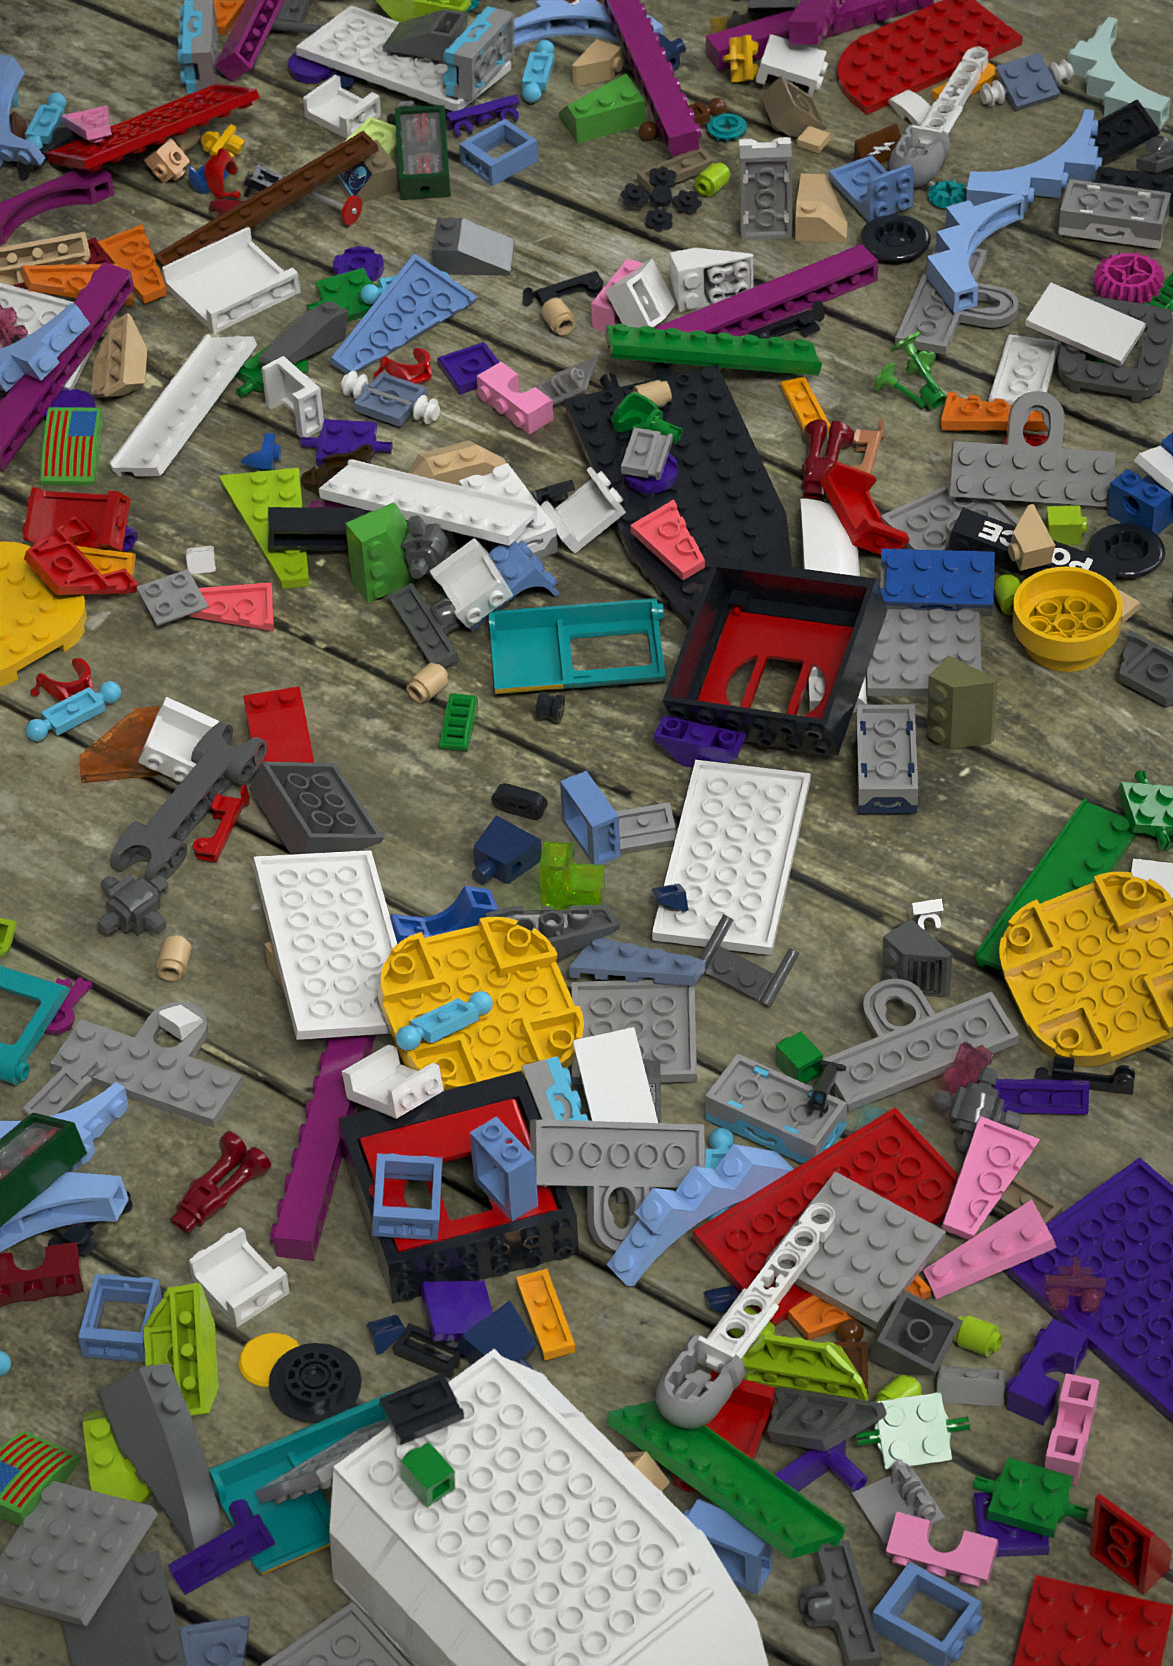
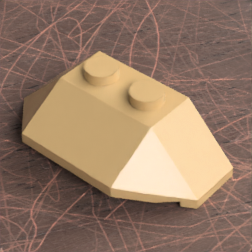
M86 232L0 247V283L11 286L23 283L24 280L20 274L23 265L87 264L91 255Z
M129 313L107 326L105 331L107 335L102 340L93 363L91 395L94 398L124 396L133 390H138L145 384L147 347Z
M469 440L419 453L408 473L459 486L460 480L473 475L484 476L490 474L495 467L506 464L504 458Z

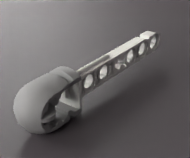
M974 47L966 51L962 62L957 66L920 126L908 125L893 148L889 160L890 171L905 165H911L914 168L913 188L923 187L936 176L948 156L951 147L948 133L962 112L963 105L980 79L981 73L984 72L988 65V52L986 49Z
M825 1203L811 1205L799 1219V1224L793 1227L748 1289H743L707 1339L700 1335L691 1336L684 1345L682 1352L678 1353L667 1367L656 1389V1402L662 1417L668 1422L681 1428L692 1429L708 1424L716 1417L732 1395L733 1390L744 1379L746 1371L741 1360L779 1309V1302L819 1250V1241L824 1243L835 1227V1211L831 1206ZM815 1215H825L829 1221L824 1224H817L812 1221V1217ZM800 1237H807L812 1240V1244L802 1247L797 1245L795 1240ZM789 1259L795 1262L796 1265L791 1269H783L778 1263L781 1260ZM774 1276L777 1277L776 1288L770 1287L768 1290L764 1289V1286H771V1284L774 1282ZM749 1305H756L762 1311L756 1315H749L744 1311V1308ZM732 1328H739L745 1334L740 1338H731L726 1332ZM699 1363L720 1375L712 1382L711 1375L699 1369L695 1373L693 1372L695 1371V1366Z

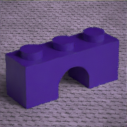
M1053 1318L1046 1329L1041 1328L1034 1342V1350L1032 1353L1027 1352L1021 1361L1018 1376H1012L1007 1383L1005 1395L1008 1396L1007 1410L1044 1426L1058 1403L1060 1382L1049 1378L1045 1374L1061 1372L1074 1375L1087 1354L1089 1334Z

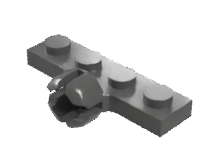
M1155 136L1149 139L1145 148L1146 151L1153 153L1136 159V169L1144 170L1146 173L1161 174L1163 170L1173 169V141L1164 136Z
M413 583L388 595L390 603L428 663L446 667L460 660L457 651L446 636L447 633L458 629L461 625V621L457 620L454 613L456 608L453 604H450L452 602L448 598H442L432 605H427Z
M840 1540L839 1546L836 1547L829 1543L823 1544L820 1551L814 1552L822 1584L805 1586L803 1588V1595L800 1597L801 1614L810 1615L809 1617H803V1621L809 1627L829 1626L834 1628L846 1666H878L881 1664L883 1656L849 1540Z

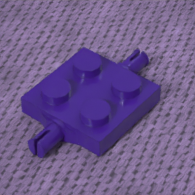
M324 419L322 431L317 438L302 436L301 448H317L315 459L316 465L320 466L324 463V457L337 453H348L356 450L363 444L371 445L374 455L376 452L392 453L393 443L392 441H377V422Z

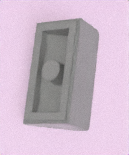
M939 1366L937 1393L941 1392L943 1403L1003 1406L1005 1390L1004 1370Z

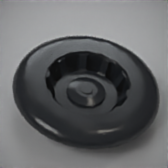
M885 215L868 222L861 230L859 241L874 257L896 262L913 259L924 253L931 243V235L928 228L915 218L905 215Z
M1118 523L1098 530L1088 543L1087 553L1120 564L1117 577L1133 578L1147 575L1156 570L1164 561L1165 547L1160 537L1150 529L1137 524Z
M324 1343L304 1344L289 1350L275 1363L269 1377V1391L276 1406L287 1416L306 1423H318L349 1410L356 1402L362 1385L361 1372L355 1360L344 1350Z

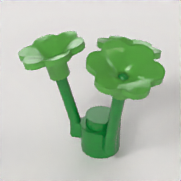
M918 331L895 344L890 350L894 352L904 349L908 357H912L907 361L908 366L905 371L907 374H921L927 381V384L919 390L921 396L918 397L902 386L899 380L893 376L896 367L894 362L883 367L881 373L875 378L873 390L877 392L888 385L892 389H898L914 400L921 409L927 406L930 410H934L945 402L947 396L931 376L932 371L930 368L934 365L935 353L921 351L916 354L918 351L913 343L921 335Z

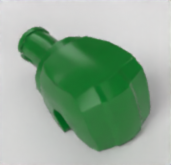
M630 393L612 415L614 430L620 433L628 430L633 432L634 427L661 432V435L668 436L670 433L673 434V444H677V441L679 442L683 433V428L664 421L663 412L659 409V406L640 393Z

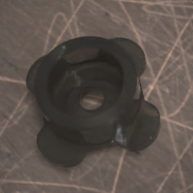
M734 10L732 17L727 20V29L746 24L745 16L739 15V12Z

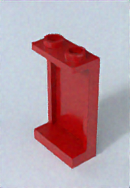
M834 462L821 478L820 483L852 544L880 555L882 549H903L910 540L907 533L884 525L880 520L881 514L869 494V490L877 481L876 477L840 462Z
M32 487L27 500L26 522L23 524L22 529L23 540L35 545L45 536L49 537L54 534L56 528L60 525H66L72 516L77 515L91 532L88 539L74 543L76 546L122 552L131 498L119 491H108V494L44 491L38 487Z
M711 1370V1381L714 1382L720 1374ZM743 1379L739 1386L733 1390L732 1395L716 1417L705 1425L755 1460L772 1417L771 1413L775 1405V1388ZM673 1473V1486L679 1487L686 1492L700 1493Z

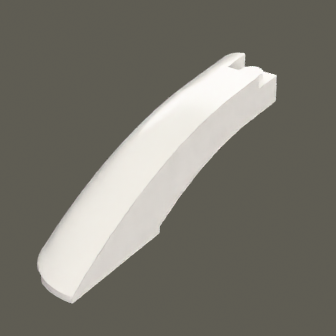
M800 499L803 569L860 576L858 547L852 544L833 506L818 500ZM817 667L812 668L808 680L809 713L822 700L826 687L825 677ZM866 675L853 713H856L857 705H867Z

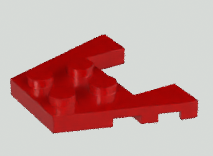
M77 515L72 516L66 525H60L56 528L54 534L49 537L45 536L26 550L24 560L55 595L127 594L137 592L136 587L139 586V583L125 568L102 575L76 547L74 543L88 539L91 532Z

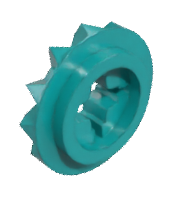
M735 114L718 115L711 118V122L707 124V131L710 137L716 138L717 142L721 140H726L727 143L729 140L738 141L739 137L745 136V131L747 130L746 121Z
M945 179L944 182L936 181L935 185L929 187L928 199L933 205L946 209L948 206L967 201V188H965L964 183H957L956 179L953 181Z

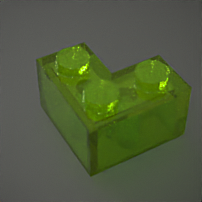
M544 841L539 867L542 906H551V909L569 910L571 906L602 905L605 891V866L575 863L574 843Z

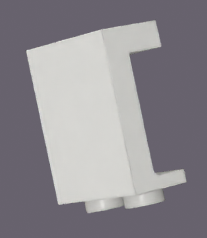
M771 34L755 82L765 85L768 74L777 77L782 76L787 80L809 86L808 95L812 97L814 90H820L828 65V62L824 61L826 51L807 45L790 44V40Z
M337 75L331 77L303 98L305 118L346 139L369 117L377 119L381 116L379 95L372 92L362 99L342 89L340 77Z
M284 356L263 366L262 376L266 406L269 409H273L283 404L295 414L296 431L300 438L302 436L309 437L321 431L324 417L320 387Z
M591 466L587 469V472L592 479L569 496V498L556 508L548 500L540 506L555 525L561 540L574 553H577L626 513L620 504L623 501L622 497L614 488H608L611 484L609 479L602 471L597 474Z
M475 538L430 571L433 578L442 586L449 600L455 606L456 610L454 613L456 617L468 629L513 596L489 553Z
M166 697L153 722L138 763L169 776L178 782H182L196 765V763L191 762L195 746L219 721Z
M392 1045L383 1047L342 1071L347 1099L394 1118L404 1115L444 1091L438 1064L431 1063L419 1071L401 1065L397 1047Z
M241 1227L225 1234L219 1241L205 1250H200L189 1260L192 1280L202 1285L204 1293L236 1327L247 1322L290 1293L287 1274L280 1266L273 1270L248 1244L245 1231Z

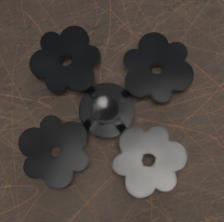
M661 166L659 169L652 168L649 171V176L651 177L649 183L656 185V188L653 189L650 195L645 191L644 186H636L632 183L627 184L625 190L621 191L620 194L624 199V204L628 207H633L634 205L642 207L644 202L649 201V199L655 206H658L654 211L650 210L647 212L645 225L649 228H654L656 232H661L663 229L670 230L673 227V222L671 221L673 215L666 213V210L662 207H666L672 202L673 205L677 206L679 212L695 214L697 208L702 203L695 191H679L678 195L672 199V193L668 187L675 186L677 174L673 170H668L665 166Z

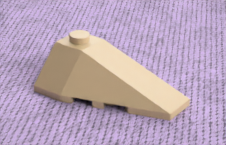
M801 174L795 216V241L846 242L848 222L826 174Z

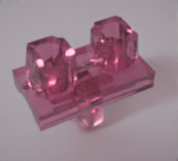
M0 304V345L4 348L11 345L15 335L23 339L28 335V331L24 325L14 326L17 321V313L13 307L3 308Z
M968 1042L961 1043L953 1067H949L945 1071L943 1078L947 1083L946 1088L956 1093L958 1086L967 1088L968 1082L979 1084L977 1078L980 1070L992 1063L993 1053L983 1045L974 1048Z
M1073 1257L1072 1267L1059 1266V1276L1046 1275L1044 1294H1048L1051 1310H1068V1296L1074 1295L1081 1296V1311L1098 1312L1101 1299L1105 1295L1106 1278L1092 1277V1268L1080 1267V1258Z

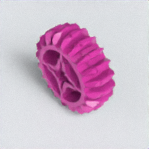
M1130 251L1127 254L1118 252L1117 256L1109 254L1108 259H1102L1101 263L1097 265L1094 275V288L1096 295L1102 298L1143 304L1144 302H1151L1152 296H1155V299L1158 297L1159 289L1163 288L1165 277L1162 266L1157 265V260H1150L1149 255L1141 256L1140 252L1131 254Z

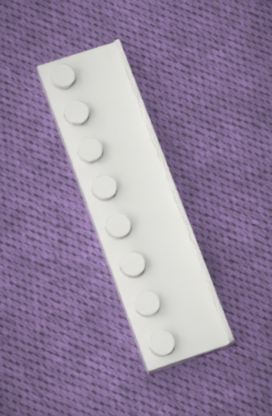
M206 334L110 461L112 471L116 472L117 476H122L124 472H133L134 476H161L257 346L254 336L211 337L209 334Z
M352 459L348 461V465L319 488L321 499L369 511H375L394 502L405 520H409L411 516L418 515L424 520L426 525L436 523L441 525L440 527L444 530L508 546L526 531V525L529 522L535 523L537 521L538 515L536 504Z

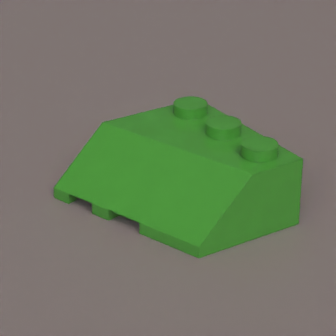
M624 74L567 105L559 111V116L575 141L580 143L640 126L646 121L645 100L629 76Z
M394 502L345 523L352 585L367 603L393 593L410 583L417 582L418 578L414 579L411 576L409 565L405 561L404 553L406 549L401 547L408 530L407 522Z

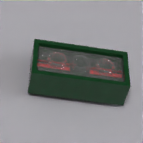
M444 105L395 108L401 200L451 197Z
M32 1112L0 1139V1227L87 1154L75 1122Z

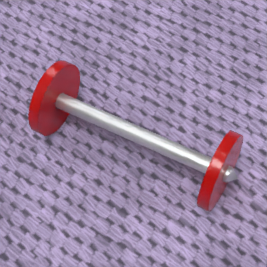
M312 191L305 195L341 209V220L346 225H353L361 214L362 200L356 195L350 196L344 204Z

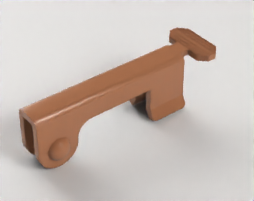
M883 419L878 420L879 431L855 430L852 440L856 443L854 451L856 453L859 451L866 452L860 465L850 467L872 474L881 439L885 437Z

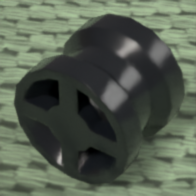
M541 691L536 703V719L544 720L549 718L553 722L560 723L564 714L565 696L560 694L550 696L548 692Z

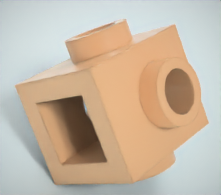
M171 138L160 145L144 160L163 183L171 178L176 181L186 172L183 168L190 162L183 150Z

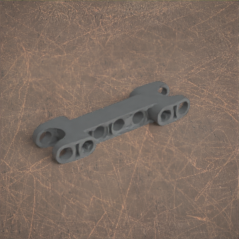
M224 722L214 725L201 738L192 752L191 762L196 763L194 768L147 825L137 821L129 825L112 850L110 865L119 871H123L136 862L146 861L149 862L144 876L147 882L158 876H162L167 880L186 857L188 849L187 844L183 841L208 812L216 794L222 795L232 781L239 785H245L256 773L266 754V741L259 737H254L240 746H231L229 744L233 735L232 726Z

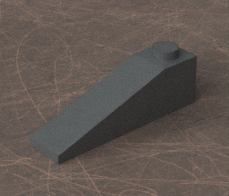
M324 302L290 322L260 355L259 361L269 364L284 356L294 364L345 339L348 310L339 307L335 302Z
M608 905L571 906L569 910H551V906H541V910H523V906H511L487 912L484 915V918L505 917L518 920L517 925L530 931L535 928L553 945L558 954L557 960L591 944L595 939L605 937L620 929V924Z

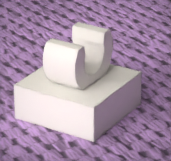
M942 899L917 902L910 905L908 908L909 919L917 920V924L924 930V920H931L934 924V930L940 928L941 920L938 916L944 911Z

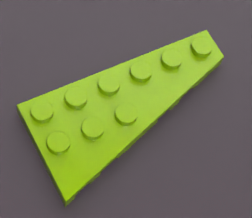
M299 468L219 475V484L227 492L228 499L237 509L238 516L253 541H256L260 553L268 561L270 569L281 588L310 586L307 550H268V507L303 508Z

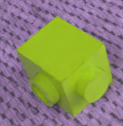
M1047 506L1046 529L1054 541L1065 545H1081L1082 533H1087V518L1081 516L1080 506Z

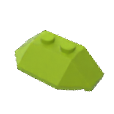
M376 0L390 18L397 22H403L443 9L464 13L471 5V0Z
M200 1283L168 1287L163 1294V1299L156 1306L143 1327L146 1366L169 1363L191 1417L207 1415L211 1411L219 1389L215 1322Z
M765 1333L747 1350L741 1359L746 1371L745 1380L774 1388L784 1387L866 1401L869 1399L863 1380L841 1346L831 1342L820 1343L808 1341L800 1337L790 1338Z
M103 1410L84 1413L83 1429L91 1491L144 1504L152 1491L146 1483L141 1484L135 1475L137 1470L129 1458L124 1459L119 1452L110 1429V1424L107 1422Z

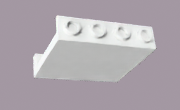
M249 227L162 267L166 289L213 334L300 293L298 272L293 267L286 271L282 270L251 241Z

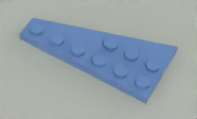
M414 253L334 353L329 363L345 374L351 371L359 373L381 360L382 357L391 354L474 304L478 297Z

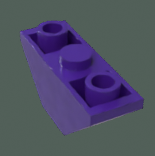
M664 715L654 733V740L682 766L691 768L694 767L695 760L728 763L736 759L746 739L745 733Z

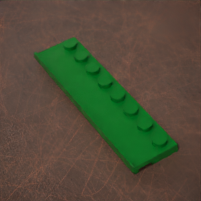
M625 324L606 325L605 330L608 349L611 350L610 358L698 366L718 365L721 368L819 376L822 367L814 344L804 339H797L796 341H788L779 337L764 339L754 335L741 337L724 332L717 335L707 334L700 330L682 332L675 328L659 330L650 326L636 328Z
M1084 798L976 951L975 960L978 961V966L984 967L986 964L1000 970V975L1003 976L999 953L1001 937L1003 938L1009 920L1023 906L1036 899L1041 904L1093 883L1094 876L1113 872L1139 834L1132 833L1128 819L1088 802V799Z
M656 1400L609 1411L606 1424L641 1450L647 1451L652 1458L789 1559L818 1552L821 1545L826 1543L834 1547L839 1546L840 1540L843 1539L846 1528L842 1523L706 1425L692 1429L675 1426L662 1417Z

